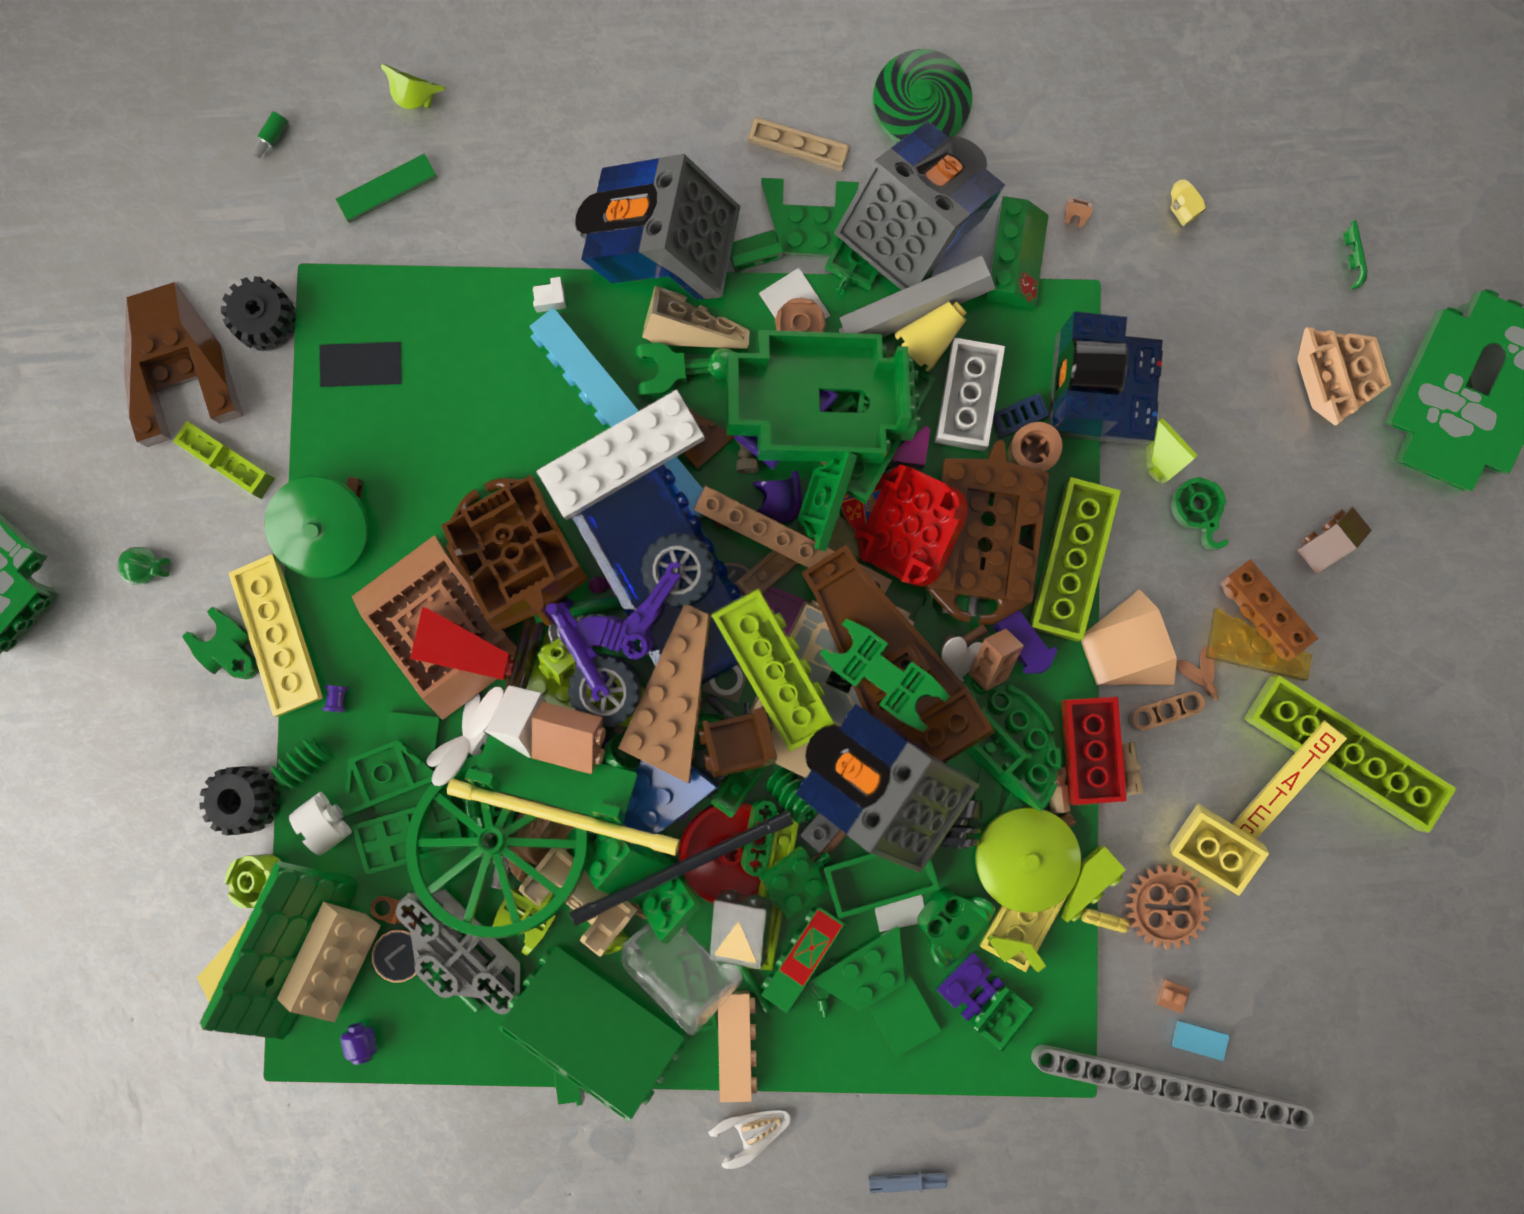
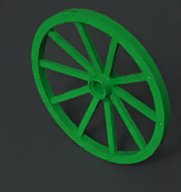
M482 754L467 758L453 779L456 780L466 774L468 768L477 770ZM449 782L442 786H436L432 783L415 808L406 840V859L409 876L417 895L425 907L447 926L462 933L482 938H506L528 932L542 925L559 912L575 892L584 873L589 850V831L576 828V840L509 838V836L539 817L527 814L504 829L512 810L503 808L494 826L490 804L480 802L485 828L483 829L441 794L448 787ZM437 801L478 836L477 838L421 839V833L428 812L434 802ZM493 836H498V844L494 848H490V839ZM478 846L477 849L429 887L427 886L421 868L420 848ZM509 847L573 848L576 850L569 875L560 889L511 851ZM483 855L462 921L448 912L435 899L433 894ZM503 855L555 895L541 910L522 921L505 869ZM493 858L512 924L491 927L474 925L472 921Z

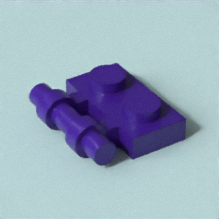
M971 952L936 990L955 1009L964 1002L968 1007L961 1015L969 1021L975 1014L978 1016L983 1011L981 1008L1004 983L996 977L989 984L985 978L992 971ZM980 985L984 991L973 1001L968 995Z

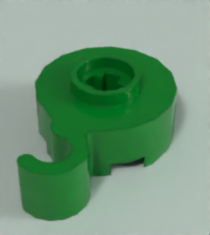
M1196 477L1187 480L1177 487L1171 497L1170 505L1172 514L1177 522L1187 529L1201 530V543L1208 550H1219L1229 543L1227 539L1218 543L1212 539L1213 532L1219 528V520L1224 512V505H1226L1224 491L1218 483L1202 477ZM1194 498L1196 500L1201 499L1203 502L1200 506L1201 510L1194 506Z

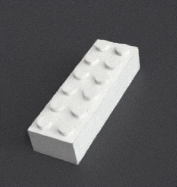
M675 390L542 467L537 472L561 514L568 520L704 441V436L678 391Z

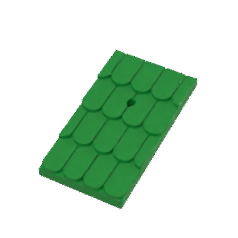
M276 860L249 919L197 977L209 1001L200 1021L203 1030L249 1036L255 1035L266 1038L274 1037L275 1039L284 1040L297 1014L290 1012L277 1000L279 993L322 903L326 902L347 908L355 892L354 887L356 884L353 878Z

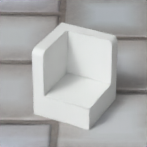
M560 277L550 278L551 284L533 287L535 300L533 305L537 313L549 311L553 307L555 310L567 308L564 286Z

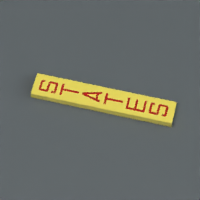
M1324 720L1232 824L1257 839L1347 739L1346 736Z

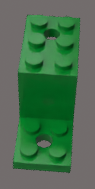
M575 827L566 836L567 840H576ZM589 831V850L585 871L594 887L599 891L611 894L674 864L667 853ZM682 875L628 900V902L639 905L659 941L668 944L702 907ZM671 901V909L667 911L668 904Z

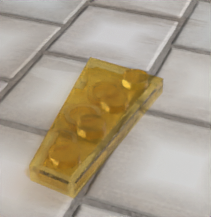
M1217 607L1213 609L1205 658L1302 681L1308 680L1312 654L1303 651L1289 662H1286L1275 653L1272 644L1263 638L1257 629L1245 624V621L1237 617L1233 618L1225 614L1223 610Z

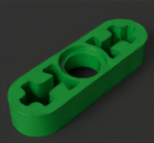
M759 799L754 802L751 807L747 830L756 826V822L762 823V818L764 822L766 819L777 815L775 804L766 799ZM766 805V808L769 809V814L762 816L759 814V810L764 809ZM773 834L766 835L764 842L759 845L751 842L744 846L741 865L745 872L752 876H760L766 871ZM753 847L757 850L763 851L762 853L757 852L756 854L755 852L751 851V848ZM756 856V860L760 861L759 866H754L753 870L749 862L754 861Z

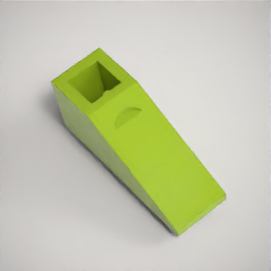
M1099 845L1081 861L1077 882L1069 893L1061 914V918L1064 921L1069 922L1072 920L1074 922L1079 919L1085 912L1083 909L1090 902L1091 904L1098 902L1104 895L1103 891L1109 885L1113 887L1123 879L1122 874L1126 869L1105 846Z

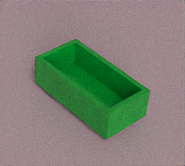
M869 852L823 866L838 919L940 889L931 858L921 873Z

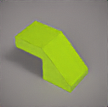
M996 935L986 937L1004 962L1022 952L1035 971L1039 972L1046 967L1029 942Z

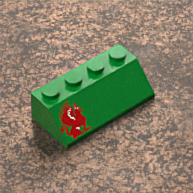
M1007 196L1002 197L998 210L989 270L995 289L986 293V302L1030 309L1036 308L1049 215L1029 200Z

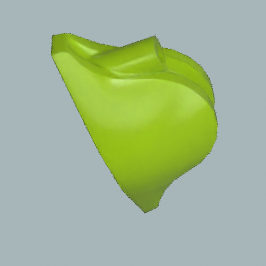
M382 63L381 65L382 70L388 77L392 98L403 108L414 109L421 106L431 108L434 94L446 89V86L415 77Z

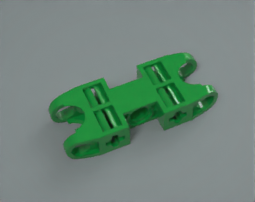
M845 619L841 625L849 630L848 633L853 639L851 649L844 654H837L835 652L831 654L823 648L820 655L835 672L856 688H859L867 678L887 694L879 704L901 722L925 732L928 726L920 721L921 717L917 713L918 702L922 698L929 696L935 699L939 697L947 703L951 698L949 694L931 675L913 662L910 663L904 672L883 657L890 647L888 643L868 628Z

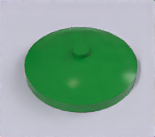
M308 475L294 479L282 486L274 494L266 509L264 524L270 548L285 566L301 575L313 578H326L338 575L350 568L361 557L366 548L369 538V521L366 510L360 499L349 487L333 478L321 475Z

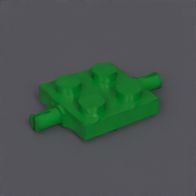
M840 238L824 268L841 278L835 288L838 293L841 290L840 294L846 293L850 283L870 291L879 273L875 267Z
M799 846L760 875L759 878L765 886L767 896L755 904L758 911L762 914L774 904L780 909L783 916L789 920L828 890L829 887L822 878L820 868L832 860L830 855L824 851L823 854L812 860L805 849Z

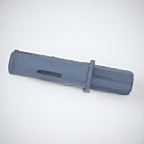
M918 1171V1174L869 1176L870 1194L919 1190L920 1193H923V1189L946 1188L948 1184L947 1175L944 1172L921 1174V1171Z

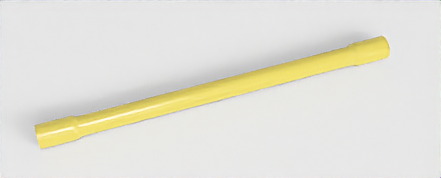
M455 779L450 780L447 788V794L480 801L636 843L676 856L679 849L680 840L651 834L479 788L473 784Z

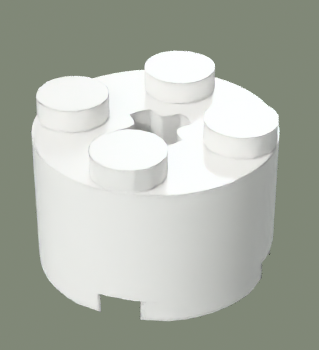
M322 792L317 793L289 816L290 823L296 834L298 835L301 832L306 838L303 843L317 855H322L352 833L349 826L342 820L344 817L342 809L337 804L332 806Z

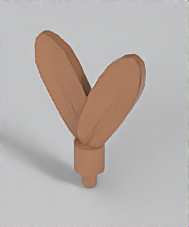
M1204 646L1200 652V669L1186 660L1176 661V667L1181 674L1204 687L1208 695H1212L1215 701L1219 700L1216 693L1218 690L1213 683L1214 655L1209 646Z

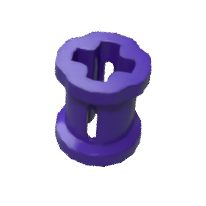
M325 685L327 697L326 705L323 706L322 711L346 713L344 703L349 687Z

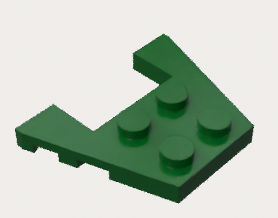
M761 178V186L778 243H781L783 255L830 257L839 239L834 232L858 190L859 182L836 181L835 206L785 205L783 204L784 179Z

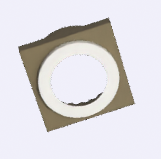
M714 654L702 691L739 703L747 676L739 662ZM730 667L736 671L738 681L732 689L723 690L716 685L715 674L720 668Z

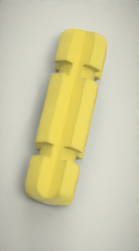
M1084 909L1085 912L1081 917L1083 922L1122 933L1128 931L1129 921L1127 919L1093 909Z

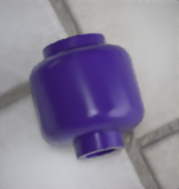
M362 1022L349 1025L348 1030L340 1037L343 1056L354 1065L371 1061L373 1055L378 1050L374 1029L364 1026Z

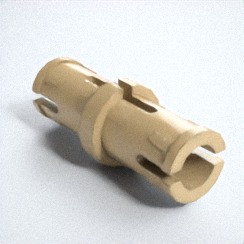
M1135 742L1122 743L1127 795L1144 793L1139 771L1142 770L1141 764H1138Z

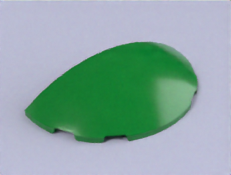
M973 678L970 681H964L963 684L967 687L995 733L970 747L967 751L1004 787L1038 811H1042L1055 792L1057 773L1061 768L1060 748L1056 746L1053 736L1055 730L1050 719L1030 696L1012 685L1004 686L999 684L985 691Z

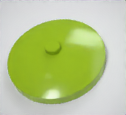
M1019 807L1000 814L985 828L980 837V846H977L976 869L983 887L998 903L1018 912L1033 913L1054 907L1071 892L1080 873L1081 853L1074 833L1062 819L1046 810L1038 811L1033 807Z

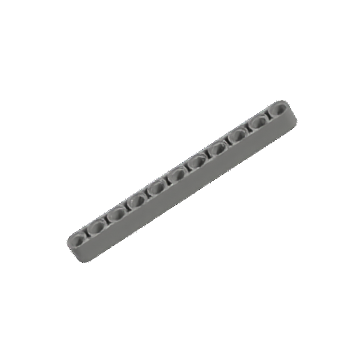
M1038 1045L1031 1053V1059L1035 1066L1047 1074L1299 1131L1309 1130L1314 1124L1312 1111L1295 1101L1049 1045ZM1045 1053H1050V1061L1045 1065H1041V1056ZM1075 1059V1067L1072 1070H1066L1067 1061ZM1100 1064L1101 1072L1097 1076H1092V1068ZM1126 1070V1078L1121 1082H1117L1118 1073ZM1151 1076V1084L1144 1088L1142 1086L1143 1079ZM1176 1082V1090L1168 1093L1169 1084ZM1197 1088H1201V1096L1194 1099L1193 1092ZM1226 1093V1101L1219 1105V1097ZM1251 1099V1107L1248 1110H1244V1103ZM1276 1105V1106H1277L1276 1113H1275L1274 1115L1270 1116V1115H1269V1110H1270V1108H1271L1272 1106ZM1298 1111H1301V1118L1295 1122V1114Z

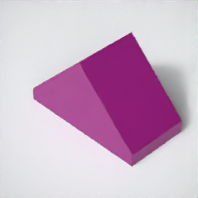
M928 426L917 432L912 440H907L901 444L889 464L923 469L926 462L930 433Z

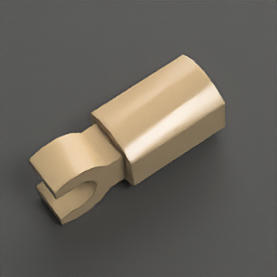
M1061 767L1057 773L1055 782L1057 787L1049 801L1050 813L1070 811L1068 785H1065V767Z

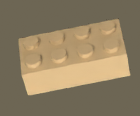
M323 902L277 1000L292 1013L335 1022L380 925L367 914Z

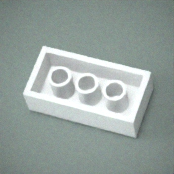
M960 338L953 339L950 346L934 443L982 452L988 448L1005 346Z

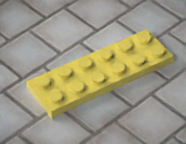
M271 554L229 572L273 716L279 717L323 699L279 559L275 554Z

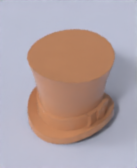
M1034 422L1027 424L1014 435L1008 447V462L1046 472L1056 464L1061 455V436L1053 426L1047 423Z

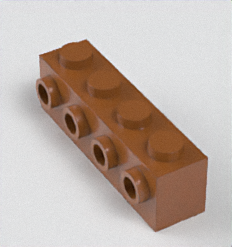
M1251 559L1220 583L1226 596L1237 603L1243 616L1254 623L1258 633L1272 644L1275 653L1286 662L1298 656L1319 639Z

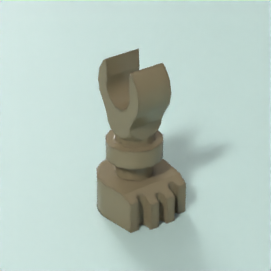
M737 441L740 446L738 457L741 459L736 461V472L739 474L759 472V462L751 459L753 453Z

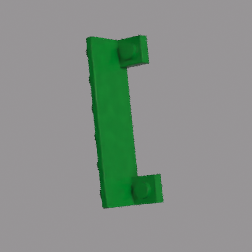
M489 735L477 770L468 768L465 779L477 787L623 825L638 775L635 772L605 764L597 765L593 773L588 774L533 759L532 756L528 758L492 735Z

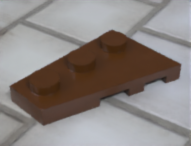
M688 408L704 436V441L683 452V454L698 470L734 439V435H726V430Z

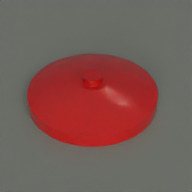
M743 802L732 818L714 805L699 812L691 820L683 833L679 847V862L746 831L752 805ZM759 810V814L764 816L765 813ZM765 836L754 841L756 845L763 843ZM744 846L683 874L685 881L697 895L712 904L720 906H738L756 899L761 880L759 876H752L743 870L741 860ZM753 847L751 848V851L755 852L756 854L757 852L762 853L763 851L757 850ZM756 856L754 861L749 862L753 870L754 866H759L760 861L756 860Z

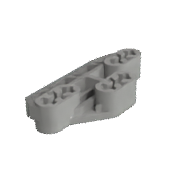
M446 889L438 890L433 894L435 899L441 905L443 904V907L448 912L463 921L466 909ZM408 892L398 902L396 915L410 930L415 971L418 977L440 997L448 998L456 995L481 998L496 1013L508 1014L511 1008L507 1005L516 993L520 995V961L496 938H482L467 934L460 941L459 939L462 935L457 930L437 919L425 907L416 892ZM405 904L408 907L411 904L414 905L413 912L417 917H419L420 911H422L425 915L421 916V921L426 925L432 923L433 932L426 931L423 933V926L418 920L414 927L411 923L415 921V917L411 913L404 915L403 905ZM475 917L473 918L472 924L483 926ZM477 943L491 957L496 955L487 966L485 964L488 960L474 947ZM431 960L432 969L436 973H438L439 967H441L443 970L440 971V977L445 981L451 979V987L445 986L441 988V980L437 976H435L433 982L431 980L433 972L429 968L422 970V961L428 963ZM503 969L509 974L515 973L514 985L501 973ZM488 977L489 986L493 990H495L496 984H498L500 987L496 988L497 994L502 998L507 995L508 1003L506 1005L504 1003L498 1005V998L493 992L489 999L487 996L490 995V989L485 985L479 987V978L485 980Z

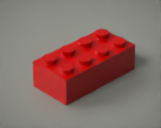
M1118 697L1061 700L1069 804L1127 802Z

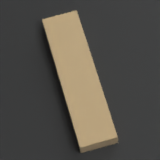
M758 117L754 118L747 140L750 144L839 171H843L850 145Z

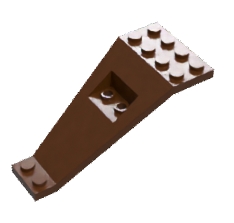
M847 545L802 572L815 595L839 654L847 653L853 645V639L848 633L849 630L841 625L845 619H848L868 628L890 645L883 655L885 659L903 672L906 670L903 669L906 663H915L931 675L951 697L947 703L939 697L935 699L929 696L922 698L918 702L917 713L921 717L920 721L928 726L927 730L922 732L901 722L879 704L887 694L867 678L859 688L853 685L876 742L891 767L907 743L946 763L995 733L967 687L861 568Z

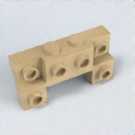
M552 848L535 869L561 889L569 875L574 858L562 848ZM584 870L575 892L566 904L574 910L609 894L597 890ZM530 875L519 888V891L538 907L551 893ZM626 901L600 913L597 917L588 921L592 925L584 933L580 941L601 957L635 915L637 909Z

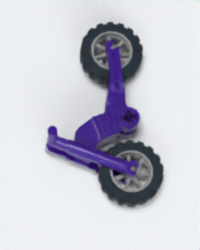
M671 534L659 538L650 545L649 550L643 557V566H641V574L644 577L643 583L648 587L650 596L625 621L614 616H590L578 623L570 611L574 606L572 599H566L559 604H549L546 608L559 628L562 639L577 663L575 673L569 681L568 695L571 698L569 701L570 705L576 711L603 717L602 727L615 726L625 721L635 712L641 700L642 686L640 687L639 675H636L631 664H627L620 657L596 654L592 646L602 645L617 652L623 649L625 655L629 658H641L650 653L654 648L655 641L650 630L662 614L666 604L671 606L688 605L699 600L708 592L709 587L714 581V558L712 553L709 552L708 547L694 536ZM674 550L686 551L682 560H677ZM668 552L673 561L670 564L661 561ZM690 554L695 559L697 565L686 566V561ZM659 566L666 568L662 578L659 573ZM698 570L695 581L687 575V571ZM684 578L690 586L679 590V584ZM637 639L641 640V650H638L636 648L638 643L635 642V640ZM607 672L612 673V676L609 677ZM616 677L620 679L623 687L617 686L614 681ZM587 687L592 690L591 698L587 696ZM624 691L621 703L612 695L613 692ZM607 697L617 706L616 708L606 710ZM602 699L601 709L596 708L591 702Z

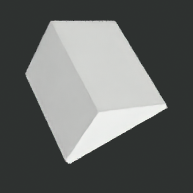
M508 686L485 732L530 758L532 756V717L542 702L547 703V701L539 692Z

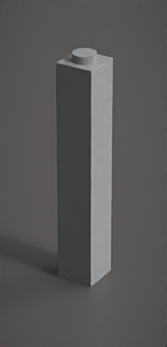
M981 255L840 317L843 327L839 329V332L882 334L883 338L897 332L948 301L952 304L956 301L961 304L994 290L995 286L983 256Z

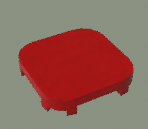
M899 465V467L894 468L888 474L883 473L879 482L883 483V487L863 530L857 528L854 538H857L861 554L858 556L864 561L872 563L901 579L903 582L922 587L933 583L942 573L965 523L968 513L967 501L964 495L956 488L919 470Z

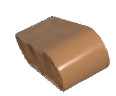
M1196 691L1183 692L1134 708L1128 715V723L1135 730H1149L1200 713L1205 707V699L1202 694ZM1189 696L1195 700V707L1192 710H1189L1185 703ZM1164 704L1169 705L1171 708V715L1168 718H1165L1161 713V708ZM1140 712H1144L1147 716V722L1143 726L1137 722V715Z

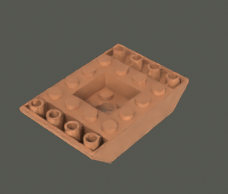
M435 535L352 596L362 618L421 698L442 720L498 679L410 659L422 607L437 612L512 654V660L514 659L517 649L516 643L505 629L495 632L487 622L467 581Z

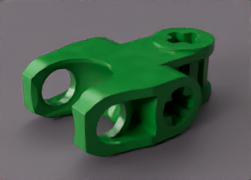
M211 607L207 611L209 617L216 624V633L211 640L204 642L199 636L188 631L182 636L193 656L212 674H216L223 667L232 677L247 680L255 677L259 671L255 657L244 647L250 641L247 630L239 622L233 620L216 607ZM241 662H245V663L243 664V666H244V668H245L244 671L241 670V669H242V665L240 664Z

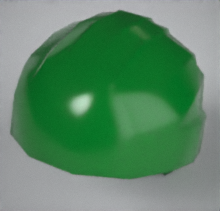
M131 547L123 551L118 558L117 570L121 578L127 583L143 585L152 581L156 576L168 577L170 575L169 572L162 569V566L168 565L171 560L169 558L157 559L149 549L144 547Z
M626 727L621 735L614 736L606 743L603 761L605 765L634 772L640 765V759L619 749V745L628 728Z

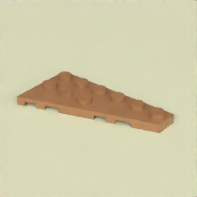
M689 604L684 605L619 745V749L688 784L691 783L692 777L691 767L695 752V733L698 727L702 692L701 682L705 667V648L708 642L711 616Z

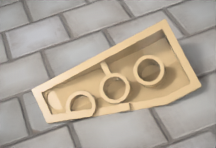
M655 286L642 338L648 339L653 343H663L669 346L748 348L750 330L725 317L716 318L707 312L708 308L702 305L697 308L687 303V297L679 293Z

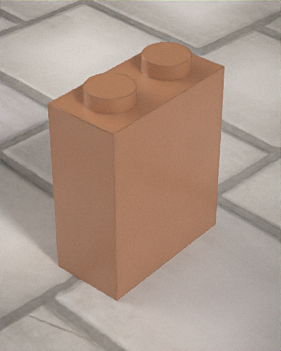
M542 702L532 717V758L592 774L596 766L601 765L605 750L602 749V743L605 738V729H602L603 717Z

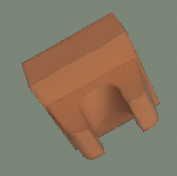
M1068 196L1065 204V223L1069 224L1071 217L1077 215L1080 217L1078 226L1083 227L1087 219L1091 217L1093 204Z
M1163 979L1156 1004L1183 1014L1191 989Z

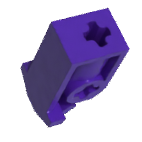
M1020 611L992 625L996 633L1007 629L1024 645L1017 659L1022 666H1025L1022 669L1024 674H1043L1051 668L1052 661L1057 652L1056 648L1051 647L1048 650Z

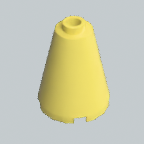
M948 301L895 333V337L897 340L900 337L903 338L905 342L902 346H908V354L920 366L925 363V370L928 372L935 366L966 322L964 315L967 312L957 301L954 304Z

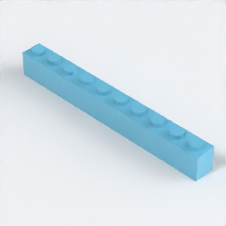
M554 307L529 326L533 332L530 336L539 348L544 346L548 350L547 358L555 367L558 365L562 367L565 371L562 375L571 387L576 384L581 391L578 394L587 406L590 404L594 406L597 410L594 415L603 426L608 423L610 427H613L639 412ZM677 457L644 475L651 484L654 482L658 484L661 488L658 493L667 504L672 501L677 507L675 514L683 523L688 521L692 526L705 516L693 509L703 488Z

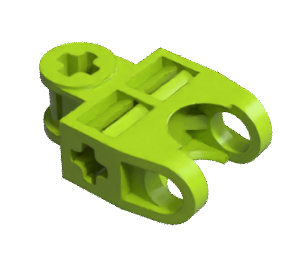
M512 888L521 921L541 910L554 896L551 892L538 907L518 889ZM505 900L497 912L493 926L512 924ZM558 913L542 925L525 932L524 943L526 944L521 951L523 954L528 956L545 937Z

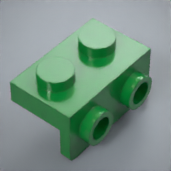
M1007 987L1003 990L999 989L991 999L993 1003L987 1011L983 1010L975 1019L977 1024L974 1026L976 1031L981 1033L1001 1051L1005 1050L1035 1011V1009Z

